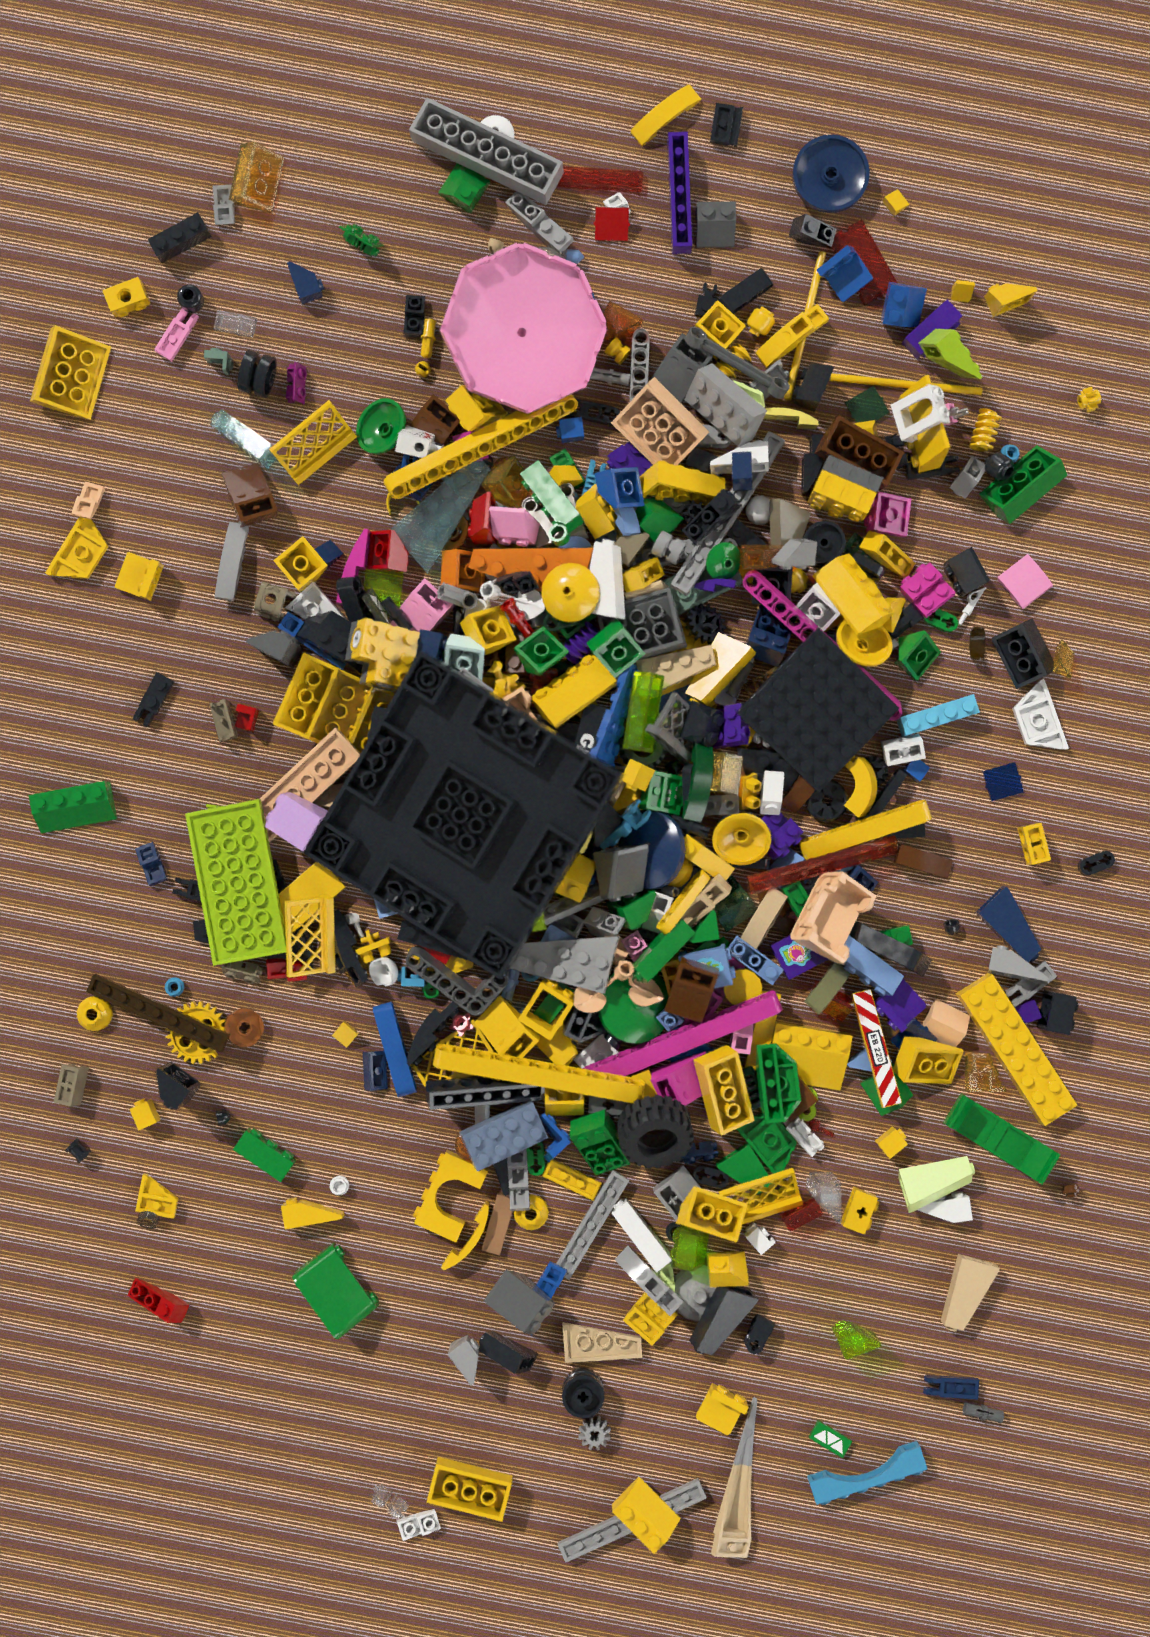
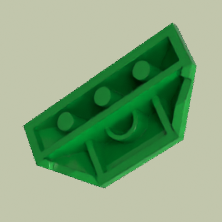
M776 1043L756 1045L757 1081L760 1106L765 1124L786 1122L801 1102L797 1062Z

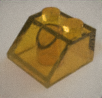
M516 456L497 458L481 484L486 492H491L495 501L508 508L519 509L530 492L521 483L523 478L520 473L524 469Z

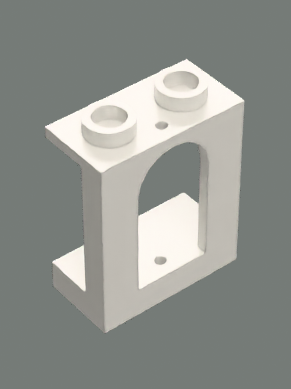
M929 384L891 404L901 441L912 443L918 440V434L940 423H950L949 410L945 406L943 400L944 393L940 387ZM926 398L931 400L933 404L931 414L913 424L908 407Z

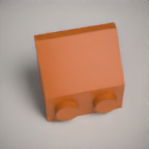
M461 549L442 551L441 585L444 582L467 591L480 593V588L485 583V573L468 568L472 552Z

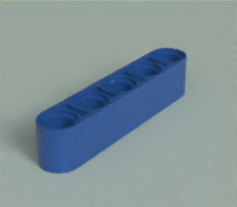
M388 1002L374 1006L373 1013L396 1094L399 1098L416 1093V1082L412 1068L407 1064L408 1054L393 1003Z

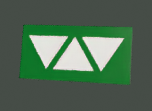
M820 1420L817 1421L809 1434L811 1440L841 1458L844 1457L852 1443L850 1438Z

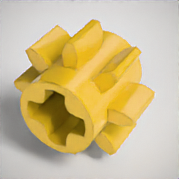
M1092 387L1080 391L1081 395L1077 396L1080 409L1086 408V412L1096 410L1098 408L1097 404L1101 403L1099 391H1093Z

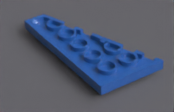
M634 664L619 675L617 680L618 690L610 698L612 702L611 709H606L596 735L598 743L590 751V753L614 768L615 757L620 750V737L624 734V720L629 714V700L632 699L634 693L633 684L638 677V669Z

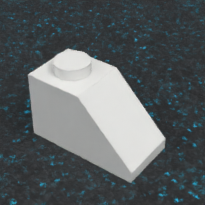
M764 772L760 793V814H780L784 772Z

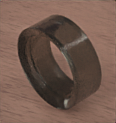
M142 1211L138 1215L137 1223L143 1228L155 1229L160 1218L153 1212Z

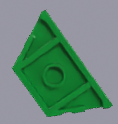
M763 1114L754 1115L755 1121L737 1128L739 1133L773 1174L784 1171L797 1141L781 1122L765 1124Z

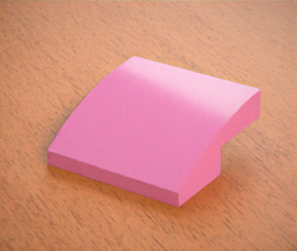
M1028 554L997 577L1001 585L1010 593V597L1022 609L1053 587L1046 574Z

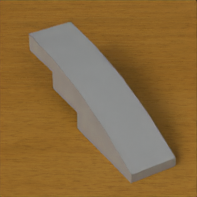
M229 522L220 560L214 595L215 599L234 602L242 572V561L246 550L245 542L249 526L240 528L239 523Z
M524 1149L507 1157L510 1211L530 1210L527 1150Z

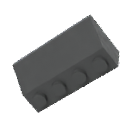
M275 630L246 640V643L292 669L304 650L300 646L301 642L283 630L280 633Z

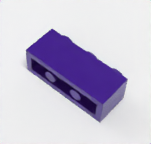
M947 299L906 336L902 344L916 359H919L921 356L925 358L926 355L918 343L935 329L955 330L961 324L959 321L963 315Z

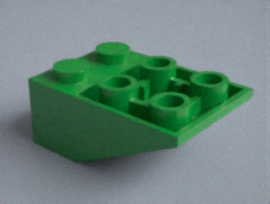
M605 1109L571 1121L570 1139L595 1175L630 1164V1161L621 1151L616 1126Z

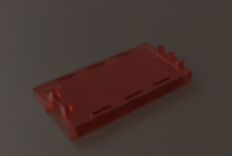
M861 219L850 225L847 232L843 233L841 230L835 233L832 248L835 254H837L847 245L853 247L872 274L873 280L857 292L865 306L885 295L889 282L897 283Z

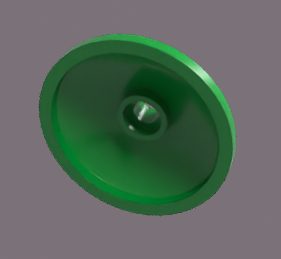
M382 398L372 402L365 408L356 427L357 441L363 450L370 454L378 455L386 453L396 446L398 434L406 426V416L402 406L392 399Z

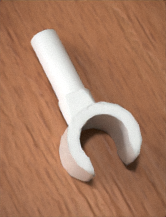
M356 913L346 914L347 924H354L359 937H364L359 926V915Z

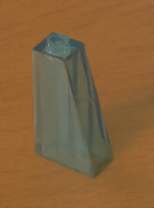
M222 409L212 416L210 425L213 429L267 470L271 467L276 457L269 450L273 447L270 443Z

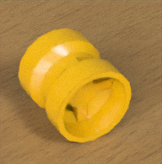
M617 337L612 340L605 350L608 356L615 357V362L619 365L624 362L631 352V349L628 346H623L621 340Z

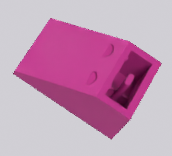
M706 1051L652 1069L651 1082L657 1095H661V1097L669 1096L672 1100L676 1099L684 1106L701 1097L702 1092L693 1059L705 1055Z

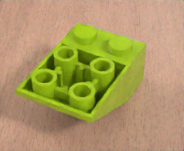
M935 329L918 343L926 357L961 377L982 378L979 366L972 361L970 351L963 346L957 331L953 329Z

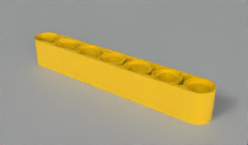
M919 800L804 838L799 842L803 857L806 860H812L931 820L932 816L926 800Z

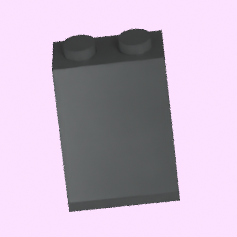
M648 844L623 845L593 853L601 899H609V902L621 900V896H624V898L634 897L636 892L643 891Z
M507 1269L484 1299L488 1306L523 1333L531 1335L540 1329L542 1321L552 1312V1307L555 1304L525 1274Z

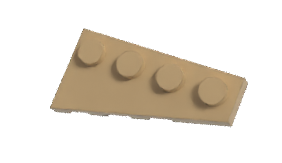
M709 645L636 661L642 697L646 699L671 685L678 684L692 675L694 676L715 666L713 646Z
M563 1322L565 1363L642 1358L641 1336Z

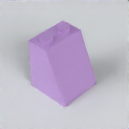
M291 792L282 793L275 801L276 806L274 810L267 815L265 827L301 851H305L328 811Z

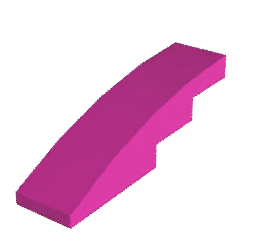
M364 529L356 541L345 564L341 578L358 577L359 570H367L370 541L369 529ZM338 594L336 603L343 606Z

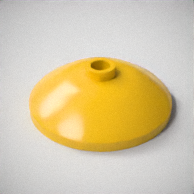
M566 563L554 568L547 575L542 586V601L546 610L553 617L564 622H577L586 618L593 612L599 600L600 590L596 577L588 568L576 563ZM566 588H570L569 594H565Z
M846 620L838 627L836 633L837 644L854 663L873 667L884 663L889 658L892 652V640L888 631L883 626L856 635Z
M746 813L733 814L724 818L716 826L712 838L713 847L717 855L724 861L734 865H748L757 862L766 855L771 845V833L766 823L757 816Z

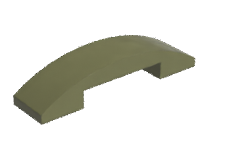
M833 961L821 981L804 1001L818 1015L830 1003L850 975L842 964Z

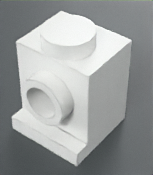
M753 1222L745 1229V1237L761 1255L776 1243L772 1236L768 1238L770 1234L763 1226L759 1228Z

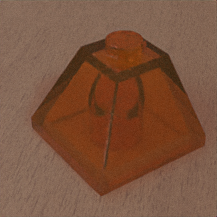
M612 301L608 302L603 313L607 327L604 339L613 340L617 337L620 340L631 337L635 330L642 328V318Z

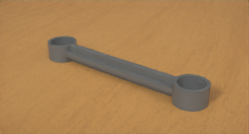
M691 327L684 338L685 342L692 348L706 350L766 386L768 392L776 398H783L790 388L789 383L785 379L778 376L771 377L708 339L706 333L698 327Z

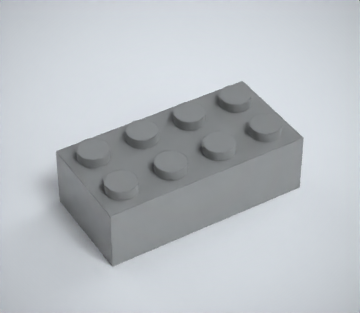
M712 363L697 370L684 399L738 447L753 440L767 412L763 406Z

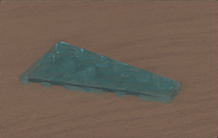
M482 459L459 469L390 529L395 530L405 548L427 574H429L431 567L436 559H438L441 554L440 552L490 472V468Z

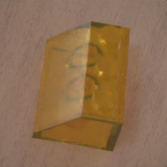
M254 141L241 144L229 200L244 208L273 213L285 157Z

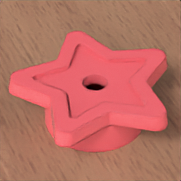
M470 1013L464 1016H456L453 1024L449 1027L451 1030H457L460 1037L464 1035L466 1030L474 1028L469 1022Z

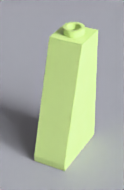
M965 1156L899 1169L898 1179L908 1212H914L971 1183L972 1176L975 1174L973 1163H969L968 1157Z

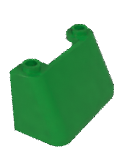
M333 1242L299 1267L293 1274L292 1279L331 1335L338 1340L379 1306V1299L374 1292H365L345 1264L343 1248Z

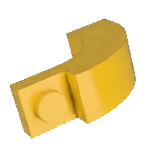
M854 755L845 767L854 776L855 790L844 806L858 818L867 815L875 802L877 778L870 763L864 757H858L855 760L856 757Z

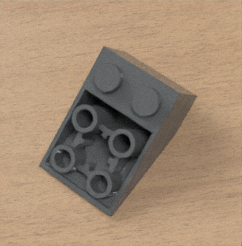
M683 333L671 347L651 378L655 377L680 403L685 399L697 370L709 365L713 358V355L702 348L695 349L685 342L684 338L686 335Z

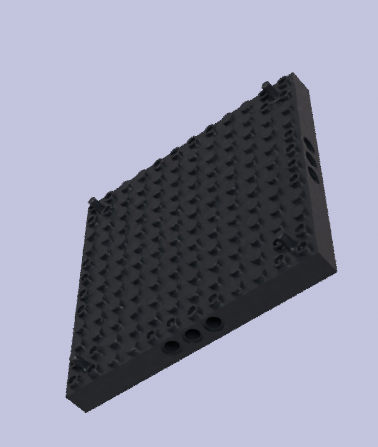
M419 651L304 854L501 979L506 976L626 774L428 652Z

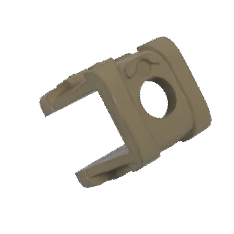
M262 582L254 610L258 615L281 622L285 617L281 613L285 598L295 599L297 594L287 588H280V586ZM268 594L276 596L274 604L266 603L265 598Z

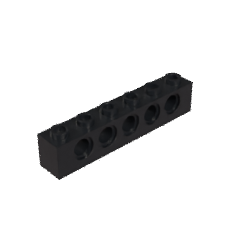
M488 1077L426 1081L425 1098L429 1110L544 1100L545 1087Z

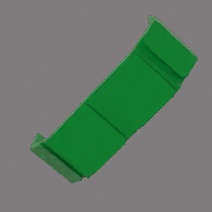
M962 1093L943 1121V1124L949 1128H952L1009 1163L1041 1185H1043L1060 1157L1059 1153Z

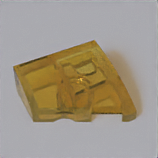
M965 1053V1091L1006 1092L1005 1086L1001 1084L998 1078L999 1072L993 1066V1059L990 1053Z

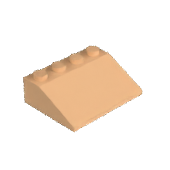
M655 377L643 387L611 422L653 465L657 461H666L669 464L678 465L709 433Z

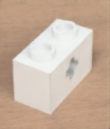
M919 734L881 741L883 757L887 766L926 758L923 740Z

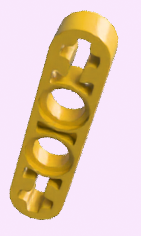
M704 870L698 871L658 922L657 929L664 935L668 934L675 927L710 880V876Z

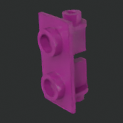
M298 362L289 364L287 368V382H293V385L286 386V399L290 404H294L295 401L305 404L307 371L306 366Z

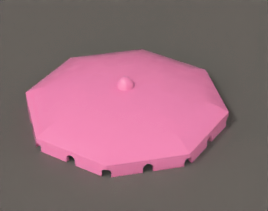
M515 243L495 252L492 256H486L467 264L461 269L440 332L468 391L530 414L586 388L607 327L599 304L592 296L593 291L583 270L576 266L577 264L556 255L549 256L546 254V251L529 244Z

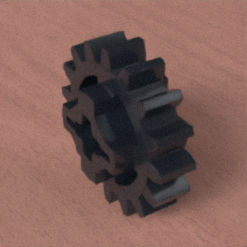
M700 603L698 607L695 605L686 614L687 618L684 622L688 623L685 628L691 630L689 636L694 635L695 641L700 639L701 644L707 641L708 645H710L718 632L724 634L723 631L726 629V626L722 624L725 622V619L720 618L721 612L716 613V607L710 609L709 604L704 607Z

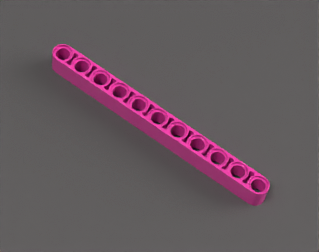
M750 570L746 573L743 579L744 588L802 641L808 637L804 633L806 629L814 631L818 627L760 572ZM755 577L757 583L750 584L747 578ZM769 590L772 596L764 597L762 591ZM783 603L786 609L778 610L776 604ZM792 616L799 617L800 622L793 623L791 622L790 618ZM856 664L900 708L889 720L899 719L902 715L901 702L861 665Z
M768 991L703 1018L702 1023L692 1022L592 1063L582 1069L627 1076L780 1013L783 1008L776 992Z

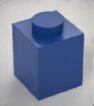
M582 417L559 420V426H556L557 438H561L562 443L584 440Z

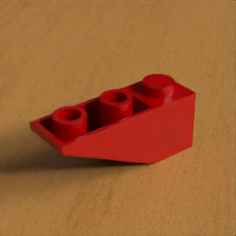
M139 1278L134 1279L127 1295L166 1323H182L190 1304L178 1296Z

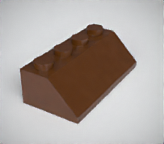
M837 415L823 435L814 454L825 460L831 455L882 477L883 480L879 487V490H882L889 485L904 452Z

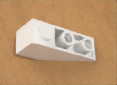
M962 1191L952 1192L950 1196H943L918 1209V1211L952 1223L973 1220L969 1196L965 1193L963 1194Z

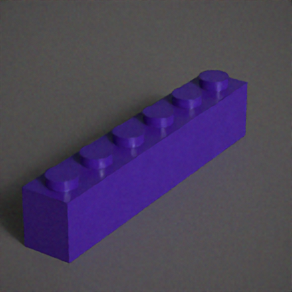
M668 132L667 150L672 254H691L692 227L688 132Z

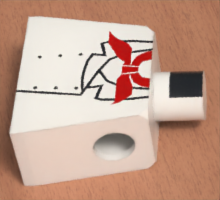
M406 426L398 434L395 452L423 458L443 448V444L434 442L435 435Z

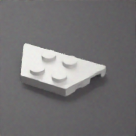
M1044 679L1039 680L1012 708L1024 744L1062 750L1068 749L1069 747Z

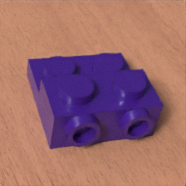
M630 441L607 455L608 461L606 463L610 469L638 467L639 477L653 466Z
M742 703L726 705L723 709H718L724 714V723L722 724L718 740L713 746L714 749L749 744V725L736 713L743 705Z
M781 812L779 815L765 814L761 818L771 833V845L767 854L773 860L779 856L781 858L785 857L790 852L788 847L791 844L795 846L802 840L800 835L803 831L791 818L787 820Z

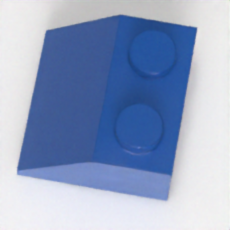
M889 282L881 316L882 324L917 327L920 322L927 288Z
M638 467L614 468L595 473L598 493L614 508L644 506Z

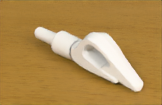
M986 587L970 592L967 595L968 605L962 611L963 615L958 621L959 625H962L966 617L971 615ZM977 593L976 598L972 600L971 595Z

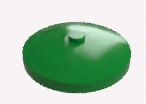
M614 972L610 974L609 980L615 976ZM658 974L652 980L660 988L664 999L650 1006H638L631 1000L629 990L632 986L629 984V978L624 981L616 979L606 988V992L603 994L606 997V1004L598 1011V1015L604 1028L614 1038L626 1043H643L652 1040L663 1031L664 1026L656 1016L666 1007L669 995L664 980Z

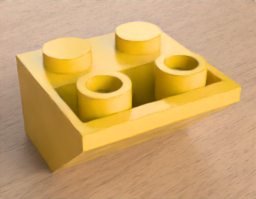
M594 484L577 500L575 508L594 539H597L615 529L617 514L611 505L598 493L597 484Z

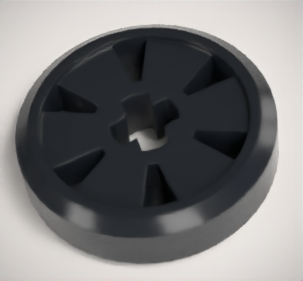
M830 780L819 793L816 790L805 802L806 808L810 815L819 821H834L845 813L847 807L844 805L848 801V795L840 783ZM825 795H827V798L832 799V802H829V806L826 803H822Z

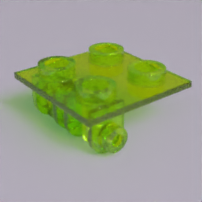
M365 570L364 589L371 608H379L378 600L381 603L388 596L400 608L404 572ZM371 596H375L377 598V605L375 604Z

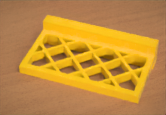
M328 400L269 450L292 479L300 485L357 436ZM330 408L332 410L331 418H323L324 412ZM312 422H317L316 431L308 430ZM322 422L330 423L328 431H320ZM334 423H342L343 426L333 431ZM296 435H302L301 443H293ZM307 435H315L313 443H306ZM319 435H327V439L323 443H318ZM282 447H287L286 455H278L277 451ZM292 447H300L299 455H291ZM311 447L312 452L307 456H303L304 448ZM298 460L297 464L290 469L289 461Z
M321 894L319 897L285 901L287 976L290 978L323 972L328 974L335 973L334 898L328 894ZM318 902V910L314 914L307 910L312 903ZM299 905L302 909L294 917L291 915L290 906ZM306 911L312 917L303 925L298 919ZM316 920L319 922V928L313 933L308 927ZM297 922L302 928L295 936L291 933V928ZM307 930L312 936L304 944L299 938ZM316 938L319 940V947L312 951L308 946ZM298 941L303 947L297 954H294L292 946ZM308 949L313 954L304 962L299 957ZM315 957L320 959L319 968H311L309 966ZM297 959L304 964L298 971H292V965Z
M474 1019L470 1023L476 1030L475 1039L465 1038V1033L462 1037L457 1036L459 1034L456 1030L437 1043L449 1045L451 1039L459 1038L461 1039L459 1047L463 1046L464 1040L474 1041L473 1049H476L477 1042L485 1044L488 1049L487 1052L496 1053L482 1031L475 1024ZM435 1049L431 1054L428 1051L423 1056L425 1060H429L427 1072L419 1070L415 1065L413 1066L414 1071L425 1088L429 1074L439 1076V1080H442V1077L458 1079L474 1076L455 1071L453 1075L445 1076L443 1075L444 1069H441L440 1074L431 1073L430 1068L434 1060L433 1054Z
M793 1168L719 1191V1195L725 1197L734 1195L731 1198L734 1200H738L740 1197L745 1198L742 1202L748 1205L742 1225L803 1205ZM791 1176L787 1181L782 1180L783 1178ZM767 1183H771L768 1187L764 1186ZM777 1185L782 1186L779 1190L774 1189ZM753 1189L750 1193L745 1192L746 1190ZM759 1191H762L763 1193L760 1196L756 1195Z

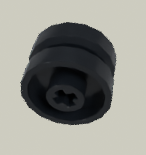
M247 350L239 368L238 390L247 394L254 390L256 396L267 398L272 390L276 376V357L267 354L261 357L259 352Z
M816 522L809 527L802 538L817 542L815 565L813 566L824 567L836 557L841 556L845 550V534L834 522Z
M578 1368L568 1373L562 1385V1401L567 1412L574 1417L582 1419L592 1417L599 1412L605 1398L603 1381L599 1374L588 1368Z

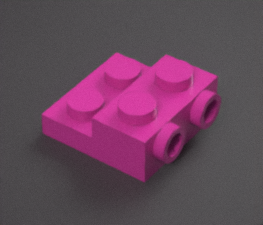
M878 491L868 515L864 519V525L867 526L866 532L873 531L880 534L907 537L911 498Z
M931 563L920 565L916 569V574L912 577H905L900 586L901 593L925 618L955 595V591Z

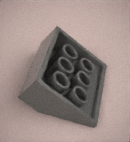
M670 587L624 600L625 618L617 619L645 652V655L639 660L687 647ZM597 615L601 631L616 619Z

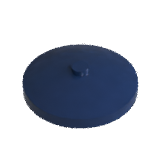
M840 135L819 136L805 144L796 157L792 172L794 188L800 199L812 209L824 213L841 212L855 205L863 196L870 176L869 163L863 150L852 140Z
M652 812L649 819L636 830L631 826L632 831L625 838L623 836L620 837L619 846L648 844L644 889H658L671 883L680 872L685 858V840L679 825L674 819L664 813Z

